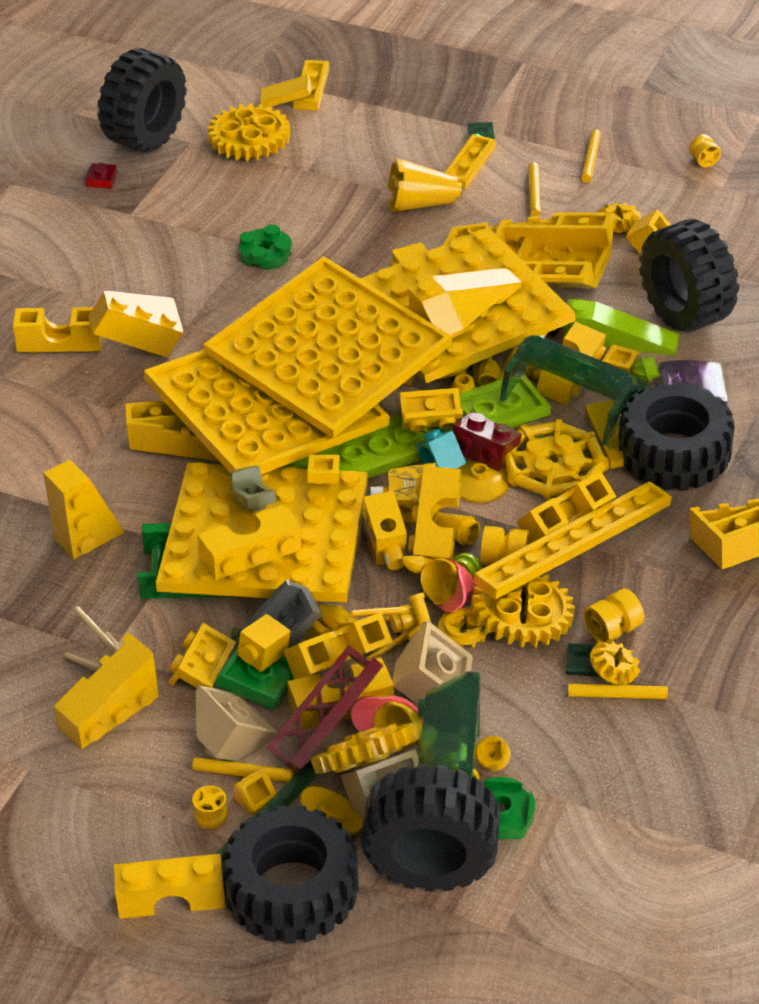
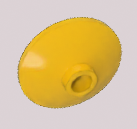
M473 460L466 461V464L456 468L461 470L460 498L473 503L491 502L502 497L509 488L508 475L504 468L496 471L483 463H477Z
M318 786L307 787L303 790L300 801L302 806L307 807L308 811L313 812L314 809L326 813L327 819L330 817L335 818L342 824V829L348 830L350 835L357 834L361 830L363 820L353 810L350 802L343 796Z

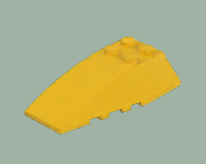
M606 212L552 213V218L540 220L539 215L527 217L526 222L512 223V219L501 220L499 225L490 227L488 222L452 227L443 245L489 227L550 288H597L612 253L614 214Z

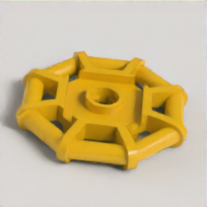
M562 419L531 426L525 424L518 426L516 431L522 433L520 444L508 452L504 460L508 483L513 487L519 486L544 496V500H550L551 497L562 495L595 473L607 471L610 466V461L604 455L598 442V435L594 431L586 432L562 422ZM554 434V436L535 438L536 436ZM522 443L526 445L524 451H516ZM589 450L593 459L585 458L583 452ZM551 459L558 460V462L553 463ZM516 464H522L524 470L518 469ZM588 471L585 476L578 475L579 472ZM535 477L541 479L542 483L535 480Z

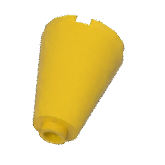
M395 158V162H392L387 189L391 190L392 198H387L388 208L391 212L453 204L456 198H460L462 185L458 182L457 177L403 159Z

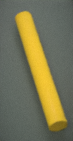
M597 129L591 131L581 176V180L585 183H589L592 179L601 132Z
M532 162L528 165L530 215H539L540 217L538 164Z
M568 684V697L667 700L668 687Z
M194 757L192 770L241 777H247L259 768L264 767L269 779L272 781L292 783L294 779V769Z

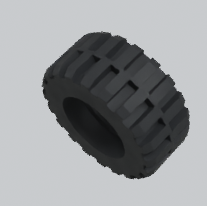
M135 48L120 55L119 60L114 61L111 65L110 72L106 73L104 85L101 86L99 92L101 96L98 99L97 107L99 112L97 115L98 120L101 122L99 124L101 130L109 140L140 152H150L162 147V144L166 143L170 139L169 136L174 134L177 129L176 125L182 118V109L185 108L186 103L184 100L185 95H187L186 78L182 68L174 59L146 49Z
M685 219L652 232L643 243L642 252L639 256V261L641 262L639 272L643 278L642 286L647 292L649 303L655 308L654 312L657 316L663 318V322L666 325L672 326V329L686 333L699 330L728 317L737 303L738 297L736 294L739 292V284L736 279L738 272L734 268L733 255L729 254L727 250L728 245L725 240L720 239V234L715 229L710 228L709 224L696 219Z
M665 382L657 383L653 388L650 386L643 388L640 394L635 393L621 410L618 445L619 450L623 451L624 466L628 471H632L631 474L638 480L644 479L645 483L650 481L655 485L662 486L664 490L679 488V491L688 490L692 486L696 489L704 486L706 481L711 483L726 470L731 460L735 422L730 408L725 405V402L718 395L714 397L712 391L706 388L703 390L699 389L697 385L691 383L689 385H682L681 382H672V384L665 385ZM676 433L686 435L689 437L672 438L664 436L662 434Z
M419 764L416 768L412 769L409 766L400 768L396 774L391 772L384 776L381 781H378L367 796L361 838L364 855L380 875L386 874L389 881L395 884L401 882L406 888L415 890V887L425 888L424 891L434 892L435 889H443L444 891L454 890L455 886L459 885L462 888L466 887L474 879L478 881L496 861L500 823L499 804L488 787L484 788V784L475 776L473 778L468 777L465 771L459 769L456 771L449 770L448 766L438 765V768L428 767V764Z
M286 805L277 806L276 810L268 812L267 809L256 814L255 819L248 818L240 825V831L235 830L229 837L228 844L224 847L222 874L228 910L232 911L236 922L241 926L245 925L246 931L254 936L262 934L264 940L276 942V939L284 940L285 944H295V940L304 939L305 942L316 939L317 934L322 933L326 935L333 931L335 923L338 925L342 924L349 916L348 911L352 910L355 906L357 892L359 891L356 846L353 844V838L348 830L342 829V824L335 818L330 817L327 819L326 813L314 809L312 812L308 811L306 806L296 805L295 809H286ZM292 862L307 864L320 871L311 880L291 886L277 885L262 878V875L269 869L280 864Z

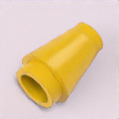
M439 512L433 521L440 527L454 528L455 541L462 546L474 544L480 534V523L473 516Z

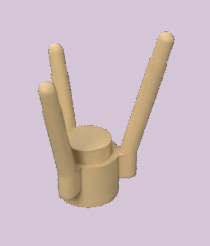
M80 607L74 608V611L107 646L102 652L100 659L105 654L111 657L121 647L120 644L108 631L104 633ZM65 652L63 655L64 658L93 671H97L101 667L96 663Z

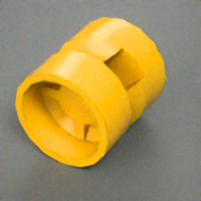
M485 526L481 544V565L489 566L529 545V530L511 529L509 533H505L502 527Z
M626 588L612 593L605 600H599L586 607L583 614L585 625L597 642H606L608 639L614 641L621 637L623 633H628L641 626L645 619L640 601L635 594Z

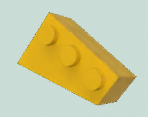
M104 291L88 316L93 334L167 358L184 333L174 298Z
M163 400L125 404L130 450L219 461Z
M70 459L43 473L54 540L73 560L125 533L91 480Z
M759 499L747 500V505L730 508L728 503L718 504V509L700 511L699 507L689 508L690 539L721 569L759 557Z
M129 632L121 639L124 644L111 657L105 654L99 660L102 666L88 680L83 676L54 705L57 728L81 749L92 742L98 741L105 733L124 723L130 716L149 706L159 697L154 654Z

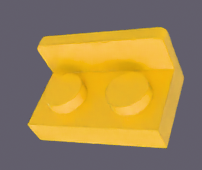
M205 623L201 624L196 633L190 630L181 645L185 649L184 654L177 653L168 670L173 672L168 684L174 686L180 678L196 688L199 685L212 688L217 675L222 670L236 642Z

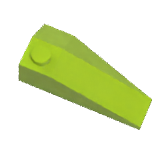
M568 299L567 305L575 312V321L564 325L563 340L573 324L578 322L606 334L604 347L611 348L614 344L638 352L676 356L679 333L598 302Z

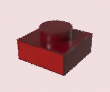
M91 163L85 178L86 187L112 189L118 174L117 165Z

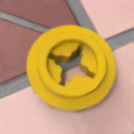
M614 202L613 205L605 204L603 209H599V212L614 214L613 232H628L634 222L640 219V212L636 210V207L633 205L627 206L626 202L623 204Z
M461 607L454 612H446L438 623V629L461 647L469 645L474 649L477 642H485L487 635L485 633L486 625L478 626V618L472 617L473 609L468 607ZM464 623H467L468 629L466 633H461V628L464 626Z
M608 639L606 642L599 641L590 652V661L593 668L608 682L617 685H627L632 683L640 672L637 667L640 660L632 657L633 650H626L622 642L615 644L612 639ZM614 657L618 659L617 667H615Z

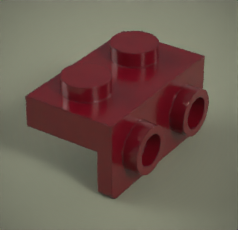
M472 412L454 423L452 429L464 457L477 463H483L496 471L503 469L506 454L520 444L522 433L512 430L506 424H498L486 419L480 413Z

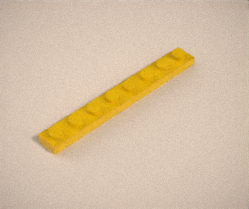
M649 481L479 570L474 574L473 583L496 600L669 507L672 496Z

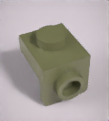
M253 465L230 472L233 501L249 511H260L265 509L266 505L276 502L275 490L262 484L260 467Z

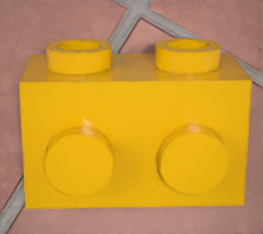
M459 388L400 392L403 430L410 429L413 432H420L429 427L452 429L453 424L463 417Z

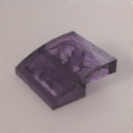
M673 360L659 364L658 369L661 383L665 382V385L672 384V382H681L682 385L695 384L699 389L703 390L706 388L712 391L714 397L718 395L725 402V405L728 403L720 364L700 360Z

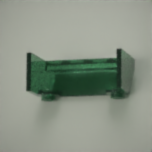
M539 335L526 337L504 370L499 401L506 402L528 365L547 371L616 400L608 414L602 444L607 446L620 424L622 408L637 393L639 386L637 379L625 370Z
M466 671L426 691L425 698H419L418 718H422L423 723L418 765L428 764V767L437 768L438 765L448 766L449 770L456 771L459 769L465 771L468 777L473 778L476 737H480L481 672Z

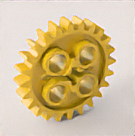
M252 103L248 107L239 104L238 109L230 106L229 112L221 110V115H214V120H210V126L207 127L209 144H212V149H217L218 154L225 153L226 158L234 155L235 160H239L241 157H245L246 161H249L250 157L259 160L260 155L269 158V152L278 154V148L284 149V144L289 143V137H291L289 120H286V115H280L279 109L272 111V106L264 109L263 104H259L257 107H253Z
M547 574L529 581L496 600L478 586H474L470 608L473 609L472 617L478 618L477 625H486V634L496 632L495 639L499 640L502 637H506L508 645L516 640L519 641L521 647L525 646V642H530L536 648L538 641L549 645L550 638L559 641L561 634H567L568 627L571 628L575 606L572 605L573 597L567 596L568 589H559V581L550 583L548 581L549 575ZM522 590L525 591V602L523 609V615L525 616L524 624L520 622V613L522 608Z
M415 722L396 726V723L378 729L375 727L344 737V740L340 743L327 747V751L311 757V762L315 774L329 771L340 773L385 760L390 754L404 749L405 745L420 739V735Z

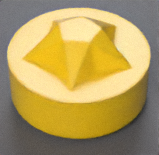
M488 736L478 743L475 756L482 768L495 772L507 766L510 761L511 752L502 738Z

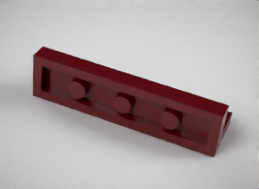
M348 645L265 749L288 768L294 769V772L297 774L384 665L374 657L368 661ZM349 656L364 669L358 677L343 679L341 665ZM337 671L338 679L330 680ZM352 683L345 692L344 684ZM339 684L340 699L338 702L323 704L322 688L326 685ZM317 696L318 705H309ZM323 709H331L324 718ZM318 710L320 721L316 729L302 730L301 714L304 711ZM296 722L297 731H289ZM311 734L306 742L303 743V735ZM298 735L299 750L292 759L276 747L283 737Z

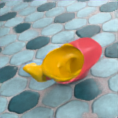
M403 556L401 558L409 571L420 574L424 593L438 608L445 612H454L471 600L475 586L471 574L454 560H446L444 558L432 560L423 556Z
M395 695L387 697H362L357 699L352 705V722L359 732L375 727L378 729L396 723V726L415 722L420 739L405 745L404 749L417 745L419 752L427 754L438 742V730L426 724L417 707L404 698Z

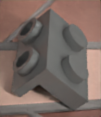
M286 580L247 621V625H251L265 614L270 615L291 630L288 648H290L321 617L322 613L308 587Z

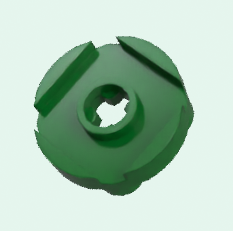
M271 224L265 228L243 232L239 237V257L249 267L255 264L260 265L262 270L275 269L286 264L288 256L293 253L291 238L285 232L280 231V227Z
M492 777L484 780V788H489L498 804L505 805L506 811L500 812L499 840H518L523 838L535 818L534 795L531 791L529 794L523 789L521 782L509 777Z

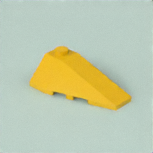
M507 268L430 277L407 287L409 310L454 338L469 330L470 323L476 318H484L491 306L501 304L520 289L522 282Z

